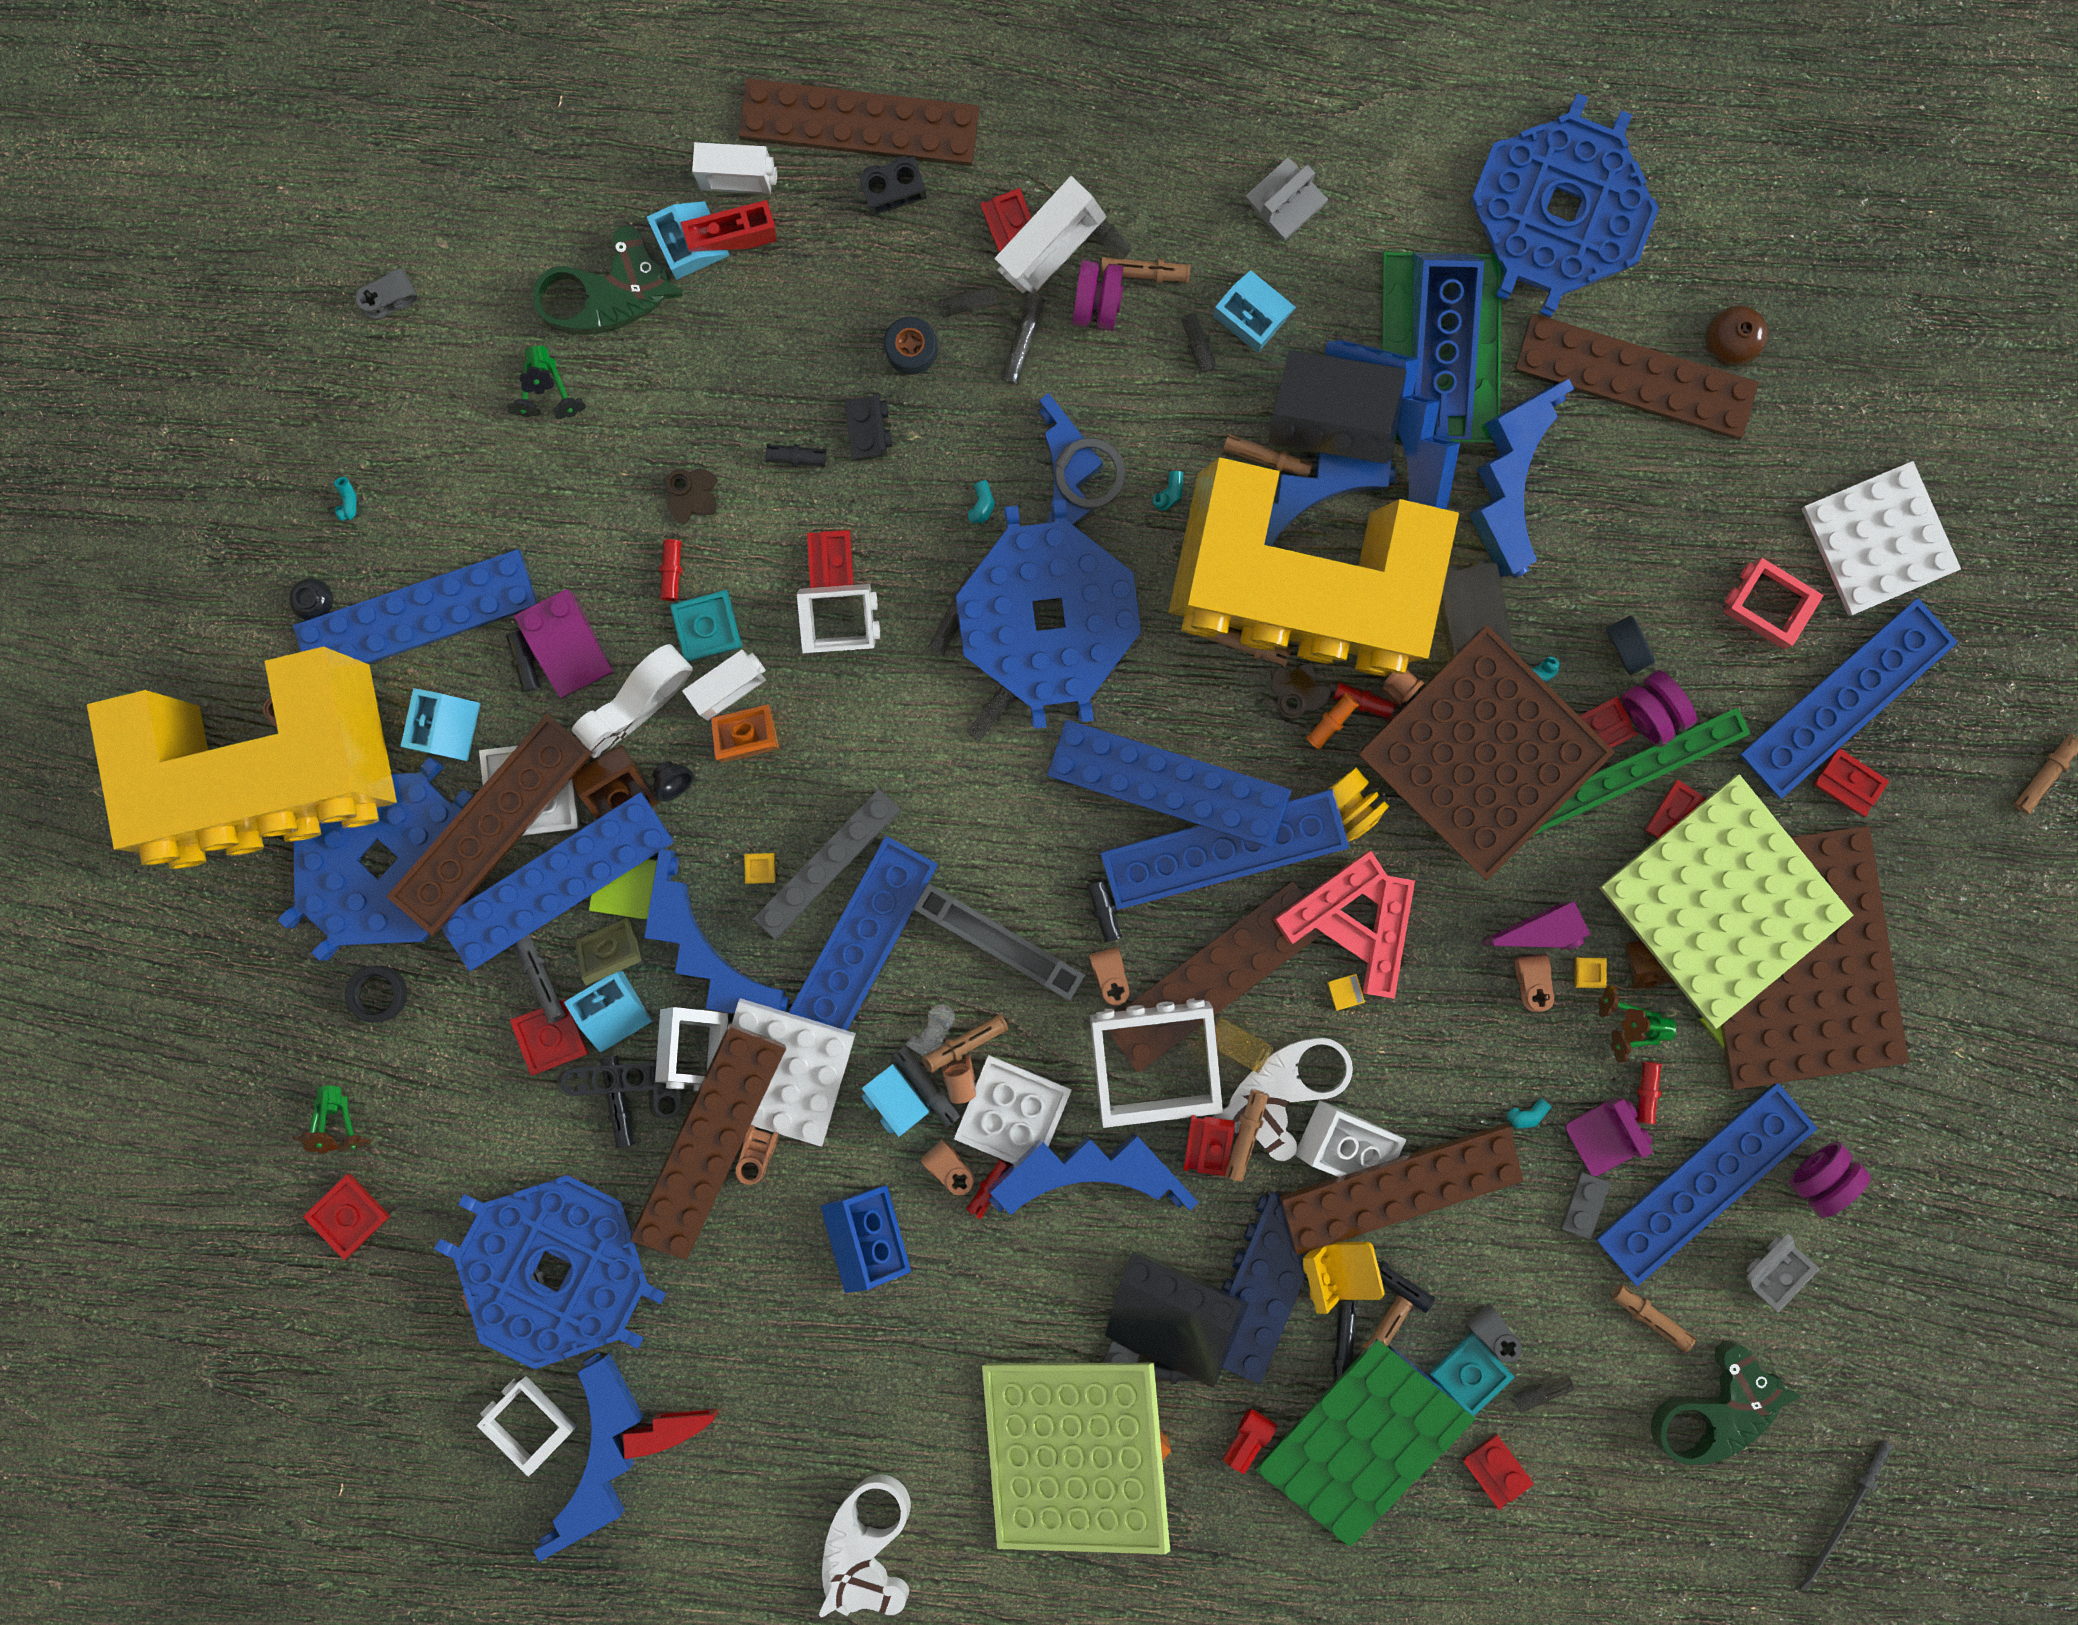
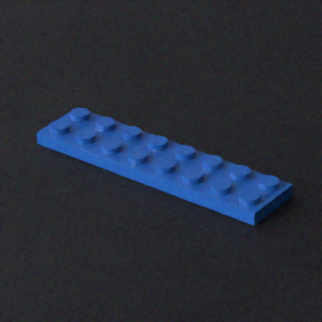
M517 549L295 624L293 628L301 652L324 646L364 663L371 664L516 615L538 604L522 553Z
M1919 598L1914 599L1739 753L1738 756L1777 800L1782 799L1953 648L1958 641Z
M1067 719L1047 774L1050 778L1269 848L1273 847L1291 794V790Z
M1332 788L1288 800L1272 848L1196 825L1108 849L1100 854L1116 908L1119 910L1345 850L1350 846Z
M641 791L461 905L441 930L468 970L472 971L659 852V849H664L674 843V840Z
M885 836L788 1013L848 1031L939 864Z
M1779 1083L1770 1085L1601 1232L1595 1240L1635 1286H1638L1818 1128Z

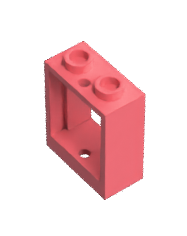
M1764 558L1753 563L1749 562L1740 574L1743 580L1739 587H1734L1727 595L1724 602L1728 605L1723 613L1780 648H1789L1796 642L1824 595ZM1761 573L1801 596L1800 601L1782 630L1742 606Z

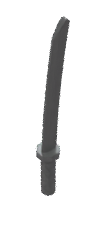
M1881 1441L1863 1476L1858 1475L1856 1481L1860 1485L1810 1571L1801 1583V1590H1807L1814 1581L1867 1489L1875 1491L1877 1485L1874 1482L1893 1448L1886 1441Z

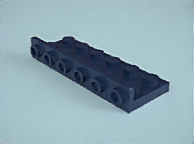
M1270 1189L1266 1195L1261 1194L1257 1202L1255 1211L1259 1212L1255 1223L1250 1222L1243 1237L1247 1240L1243 1251L1238 1250L1232 1262V1267L1235 1268L1231 1279H1225L1221 1288L1234 1296L1250 1302L1223 1368L1258 1384L1262 1382L1307 1275L1303 1270V1258L1308 1252L1296 1255L1294 1252L1279 1197L1282 1195Z

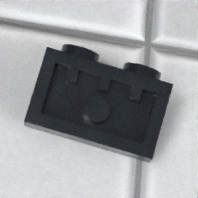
M879 392L873 393V397L845 400L852 460L887 457V448L892 447L890 429H884L883 419L889 418L886 400L881 401Z

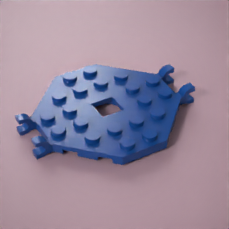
M1579 93L1576 94L1571 102L1567 114L1559 116L1556 120L1544 125L1540 124L1522 131L1519 135L1510 139H1503L1493 143L1470 200L1504 273V278L1499 286L1496 297L1507 301L1513 291L1516 280L1542 289L1549 293L1540 314L1549 318L1556 311L1561 296L1635 266L1639 262L1659 210L1655 199L1651 198L1645 185L1646 179L1638 162L1634 161L1628 149L1629 143L1624 135L1632 114L1621 110L1618 118L1616 117L1612 129L1580 117L1588 97ZM1555 188L1582 199L1574 221L1569 222L1548 212L1547 207Z
M1066 499L1051 501L1054 522L1029 526H1019L1018 505L1004 507L1006 530L955 596L963 656L1030 706L1032 727L1035 729L1047 727L1043 706L1077 701L1079 721H1094L1090 698L1141 633L1134 572L1067 521ZM1061 598L1065 626L1036 631L1032 601Z
M428 757L418 773L391 774L397 803L377 808L378 822L354 828H343L341 821L320 823L322 833L320 836L294 841L295 905L285 911L277 921L285 928L290 927L294 929L306 915L325 933L328 938L311 952L319 961L323 959L328 961L340 946L425 942L431 936L386 896L475 796L471 791L463 789L452 804L430 783L444 768L438 760ZM377 840H380L398 857L379 879L361 863V857Z
M568 1175L486 1203L479 1202L463 1194L458 1205L477 1214L460 1248L440 1238L434 1250L454 1259L479 1343L533 1369H538L617 1340H621L637 1349L639 1348L644 1337L625 1329L641 1295L661 1304L666 1293L647 1284L635 1244L630 1239L631 1231L621 1201ZM545 1251L572 1264L558 1292L531 1279Z

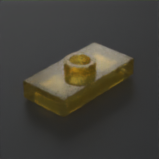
M1222 1017L1215 1028L1217 1050L1259 1074L1274 1047Z

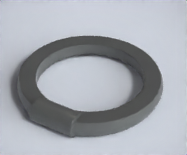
M1083 438L1065 445L1054 463L1055 481L1060 493L1071 504L1081 508L1095 509L1111 503L1124 486L1126 471L1123 459L1112 445L1101 439ZM1084 448H1095L1105 452L1112 459L1116 468L1114 486L1106 495L1097 499H1085L1077 496L1069 489L1065 481L1064 470L1075 452Z

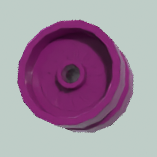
M1082 259L1073 326L1087 328L1091 324L1093 310H1098V329L1114 332L1116 314L1120 313L1124 286L1121 285L1123 265L1108 264L1105 267L1103 282L1098 281V263Z
M1656 670L1644 678L1643 687L1633 686L1621 696L1623 706L1634 725L1646 739L1657 747H1663L1675 738V730L1684 732L1697 722L1696 712L1684 691L1668 674L1661 670Z
M1836 1141L1827 1144L1809 1156L1793 1173L1789 1180V1185L1800 1197H1809L1808 1206L1818 1217L1826 1218L1840 1212L1851 1204L1868 1186L1871 1174L1860 1162H1851L1852 1153L1841 1142Z

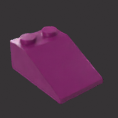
M565 589L514 615L529 647L560 699L614 672L575 594L569 589Z
M1572 901L1556 904L1481 940L1483 946L1560 947L1561 950H1571L1584 944L1582 938L1590 935L1575 902Z

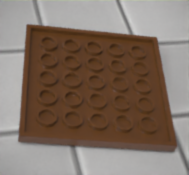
M1485 625L1368 742L1358 755L1487 881L1615 752L1488 625Z

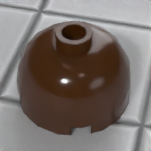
M1738 305L1724 309L1713 318L1707 326L1705 340L1708 351L1719 359L1718 362L1723 365L1738 367L1750 363L1760 355L1767 344L1769 332L1765 319L1758 311L1752 307Z

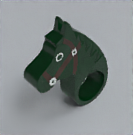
M622 226L617 228L613 235V244L618 254L613 259L609 276H600L567 266L553 267L542 273L536 280L532 297L540 317L551 328L570 334L591 335L608 332L630 324L650 313L664 299L679 298L683 296V293L679 287L668 282L666 268H661L649 258L640 232L634 227ZM561 279H571L579 282L586 289L588 297L584 306L586 309H582L579 314L569 319L553 318L543 308V296L546 289L552 283Z
M1725 1341L1715 1349V1360L1723 1370L1720 1376V1395L1718 1397H1675L1666 1400L1656 1409L1652 1417L1651 1435L1656 1446L1679 1463L1706 1465L1719 1462L1738 1453L1752 1443L1770 1426L1781 1407L1799 1399L1800 1394L1791 1389L1784 1388L1779 1376L1762 1371L1749 1349L1736 1342ZM1697 1410L1702 1420L1706 1422L1705 1435H1702L1700 1441L1693 1448L1686 1451H1673L1667 1441V1428L1670 1421L1676 1414L1682 1411Z

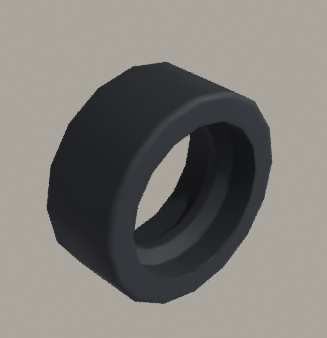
M367 966L357 971L349 979L345 989L346 1003L350 1012L360 1020L368 1023L385 1022L396 1017L404 1008L407 1000V986L403 977L394 969L386 966ZM374 976H380L388 980L394 990L392 1003L387 1009L380 1012L366 1009L359 999L361 985L366 979Z

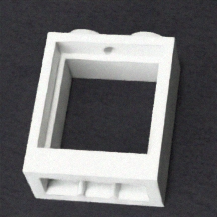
M694 142L692 172L701 191L771 195V186L777 183V167H774V158L769 156L766 146Z
M870 584L798 590L797 603L802 653L869 649L875 647V639H880L879 621L873 620V610H878L877 593L871 592ZM863 595L865 636L816 639L812 599Z
M740 650L682 691L699 716L708 721L765 682L766 679L762 673L766 669L753 653L748 655L744 650Z
M677 1007L660 1009L655 1082L666 1083L667 1089L678 1090L684 1089V1085L694 1086L693 1091L698 1092L705 1076L676 1074L679 1024L710 1027L708 1070L726 1032L728 1013Z
M525 1376L519 1382L513 1379L501 1391L505 1397L498 1404L492 1401L480 1413L483 1419L477 1427L529 1477L577 1426ZM521 1391L559 1427L532 1456L494 1420Z

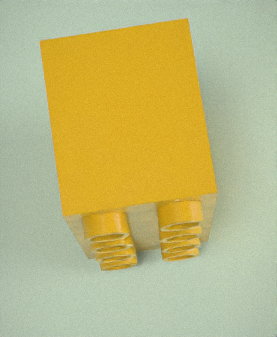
M1219 457L1197 474L1168 614L1184 617L1181 628L1182 632L1201 637L1217 638V634L1227 635L1229 627L1242 630L1240 645L1260 650L1275 651V647L1287 648L1288 641L1298 642L1300 645L1297 657L1301 659L1333 664V660L1347 661L1348 654L1357 656L1355 670L1389 677L1391 673L1406 674L1408 662L1429 659L1459 516L1458 512L1402 499L1370 512L1359 565L1355 566L1264 545L1280 471Z
M324 646L264 661L278 734L208 750L199 705L148 690L87 704L114 850L139 853L141 865L168 863L169 869H182L206 863L205 851L226 849L227 855H242L264 849L262 837L283 835L285 842L315 838L322 834L320 823L341 821L343 828H354L378 822L377 808L396 804L397 800L370 665Z

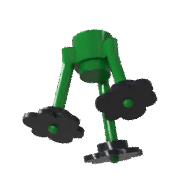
M538 345L531 346L525 350L526 362L523 364L524 373L519 376V380L522 382L521 399L515 400L514 403H508V412L523 417L539 416L541 410L537 409V405L528 400V393L534 391L536 394H543L545 390L553 388L554 381L562 398L558 406L553 409L555 418L573 417L577 412L583 411L586 405L582 399L568 398L556 368V360L549 357V350L544 346ZM548 370L551 371V374H552L554 380H553L552 378H550L551 375H550V372H549Z

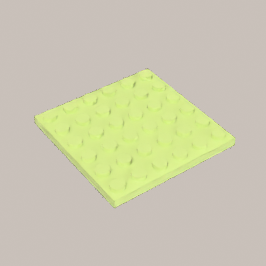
M1740 774L1735 775L1599 887L1712 1029L1720 1027L1854 916Z
M987 1363L982 1365L997 1549L1167 1554L1170 1551L1154 1363Z

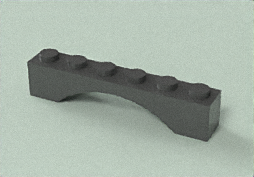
M878 789L753 919L774 939H780L827 886L899 816L902 810L881 789Z
M929 883L914 907L915 911L990 953L1069 1001L1085 974Z

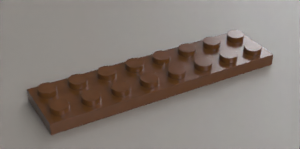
M746 78L739 137L740 140L895 158L915 156L916 160L973 166L979 105Z
M1534 313L1529 318L1513 371L1552 384L1570 379L1575 391L1736 440L1743 438L1759 385L1758 381Z
M546 713L386 897L431 936H435L590 759L593 752Z
M1291 881L1120 1011H1126L1127 1007L1133 1005L1153 1008L1160 1002H1174V1005L1186 1004L1188 999L1194 998L1195 1000L1204 999V1001H1209L1213 1007V1014L1216 1015L1323 934L1314 928L1294 944H1289L1273 920L1281 912L1304 897L1303 893ZM1203 1018L1109 1029L1106 1031L1139 1073L1204 1023Z
M729 1023L630 1235L632 1242L684 1260L688 1259L786 1051L785 1044Z
M1507 1123L1279 1197L1293 1250L1296 1255H1300L1523 1182V1177L1511 1128Z

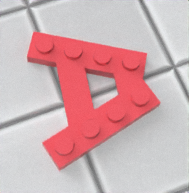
M1366 851L1281 912L1273 920L1289 944H1294L1316 928L1368 963L1363 993L1395 999L1415 881L1388 876L1372 851ZM1361 894L1378 904L1373 932L1340 909Z

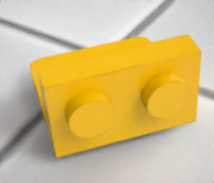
M1336 1242L1311 1250L1303 1258V1270L1308 1277L1310 1298L1314 1302L1317 1314H1328L1339 1300H1380L1385 1294L1374 1247L1370 1242Z

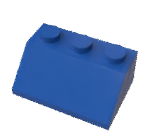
M887 1185L820 1205L844 1293L869 1290L911 1272Z

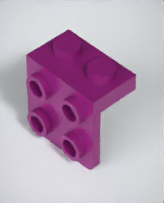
M1613 1097L1566 1123L1565 1130L1590 1175L1599 1176L1634 1156L1643 1159L1653 1153L1649 1146L1652 1144L1651 1137L1644 1127L1640 1128L1635 1120L1638 1116L1637 1112L1629 1100L1625 1102L1622 1098Z

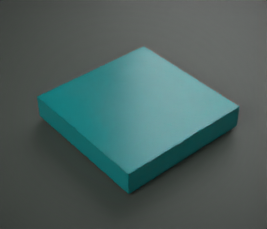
M728 590L670 604L682 655L687 662L743 648Z
M1472 1331L1428 1372L1449 1396L1472 1416H1475L1515 1378Z

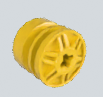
M1357 767L1329 788L1334 790L1348 842L1358 839L1371 829L1389 808L1385 801L1374 808L1371 807L1370 804L1379 796L1378 792L1371 793L1366 797L1362 796L1361 792L1369 782Z

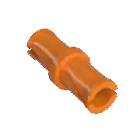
M1345 693L1329 712H1324L1322 715L1323 719L1306 739L1320 750L1336 730L1340 731L1344 727V721L1360 704L1351 695Z

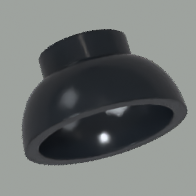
M308 578L295 584L290 592L289 602L293 612L298 617L310 620L330 612L333 605V594L325 582L319 579Z
M671 761L661 763L653 771L655 779L654 792L657 798L663 802L679 797L690 787L694 780V774L689 768L673 764Z

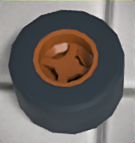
M904 317L896 320L889 326L884 336V349L888 362L895 370L901 373L911 375L922 373L933 365L937 357L938 344L934 330L926 321L917 317Z
M1628 616L1606 627V632L1628 675H1632L1655 663L1650 647L1633 616Z

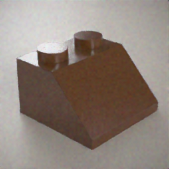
M622 744L580 769L572 778L578 796L596 819L641 791L652 807L659 803L638 766Z

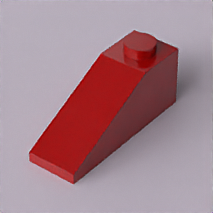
M767 200L680 222L689 252L749 249L776 242L775 224Z

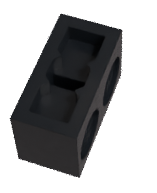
M901 156L892 160L889 165L883 167L879 165L870 166L864 169L863 173L858 174L871 217L927 199L926 189L915 156L910 158ZM905 174L911 175L914 178L909 184H902L898 180ZM877 183L886 186L881 193H873L870 189Z

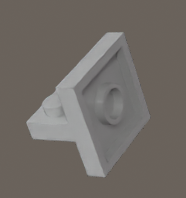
M1289 157L1244 198L1283 242L1328 202L1325 195L1312 183L1315 172L1307 164L1300 170Z

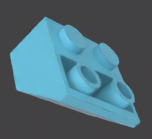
M705 201L673 204L647 216L676 280L730 256L728 250L689 252L680 222L710 215Z
M1250 270L1232 286L1216 305L1213 317L1254 351L1259 353L1296 307Z
M413 688L401 747L468 761L481 703Z
M623 970L601 979L564 1002L580 1030L600 1053L653 1022Z
M895 1063L862 1087V1090L865 1092L862 1095L863 1100L871 1110L878 1109L883 1116L880 1122L890 1135L895 1132L898 1137L901 1136L931 1111Z

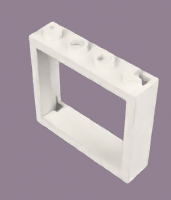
M1070 176L994 258L1001 265L997 270L1023 294L1028 290L1034 296L1107 216L1094 197Z
M1192 998L1188 999L1186 1004L1174 1005V1002H1160L1153 1008L1133 1005L1127 1007L1126 1011L1114 1012L1113 1009H1104L1105 1011L1089 1015L1100 1120L1103 1128L1189 1118L1191 1115H1196L1197 1117L1223 1113L1213 1007L1209 1001ZM1203 1018L1210 1094L1110 1106L1102 1030Z

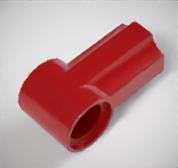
M1249 1408L1241 1419L1237 1428L1238 1433L1222 1457V1460L1234 1470L1245 1474L1261 1447H1265L1271 1440L1277 1424L1253 1408Z

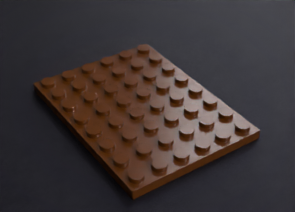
M1870 826L1791 837L1854 916L1721 1025L1730 1089H1744L1909 1063Z

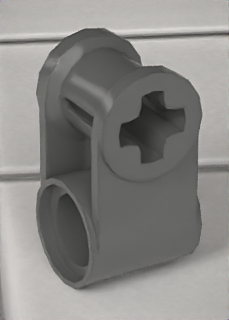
M403 269L387 273L382 278L360 288L356 294L357 305L372 320L383 319L399 309L412 305L418 299V295ZM374 299L375 304L371 306L370 301Z
M1489 1303L1466 1322L1471 1331L1501 1361L1507 1363L1514 1362L1520 1357L1522 1352L1521 1343ZM1502 1341L1511 1343L1510 1349L1512 1351L1509 1354L1504 1351L1500 1353L1503 1349L1501 1346Z

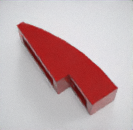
M717 1409L658 1413L652 1419L653 1426L628 1428L623 1434L625 1459L661 1452L686 1441L714 1421L718 1415Z

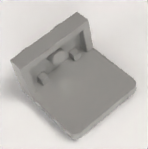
M1789 1234L1784 1238L1781 1236L1775 1238L1767 1248L1770 1252L1762 1260L1760 1258L1755 1259L1746 1270L1749 1273L1746 1277L1749 1288L1777 1313L1819 1271V1267L1795 1247L1794 1239Z

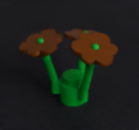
M1606 986L1603 996L1599 1001V1016L1602 1018L1610 1016L1611 1012H1614L1617 1008L1626 1010V1020H1623L1621 1023L1625 1033L1613 1030L1611 1035V1047L1613 1052H1615V1059L1618 1063L1628 1061V1054L1631 1053V1048L1646 1045L1659 1046L1661 1041H1672L1676 1035L1674 1019L1662 1017L1660 1012H1651L1620 1002L1619 996L1616 994L1617 987Z
M331 1085L317 1088L309 1131L302 1132L301 1137L293 1136V1140L302 1142L305 1151H317L321 1154L333 1150L344 1152L358 1149L371 1143L370 1139H361L360 1135H354L347 1107L348 1097L341 1096L340 1087ZM338 1108H341L347 1138L342 1139L343 1144L338 1146L334 1138L324 1133L326 1115L338 1113Z

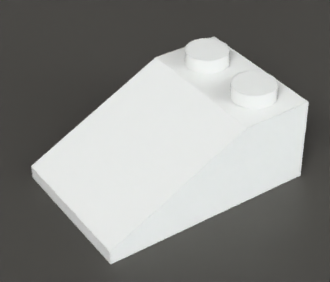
M1319 1100L1297 1147L1295 1156L1315 1168L1341 1177L1398 1158L1406 1139Z

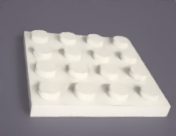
M1914 461L1801 508L1848 616L1961 570Z
M740 998L732 1024L786 1046V1051L751 1125L822 1147L856 1033Z

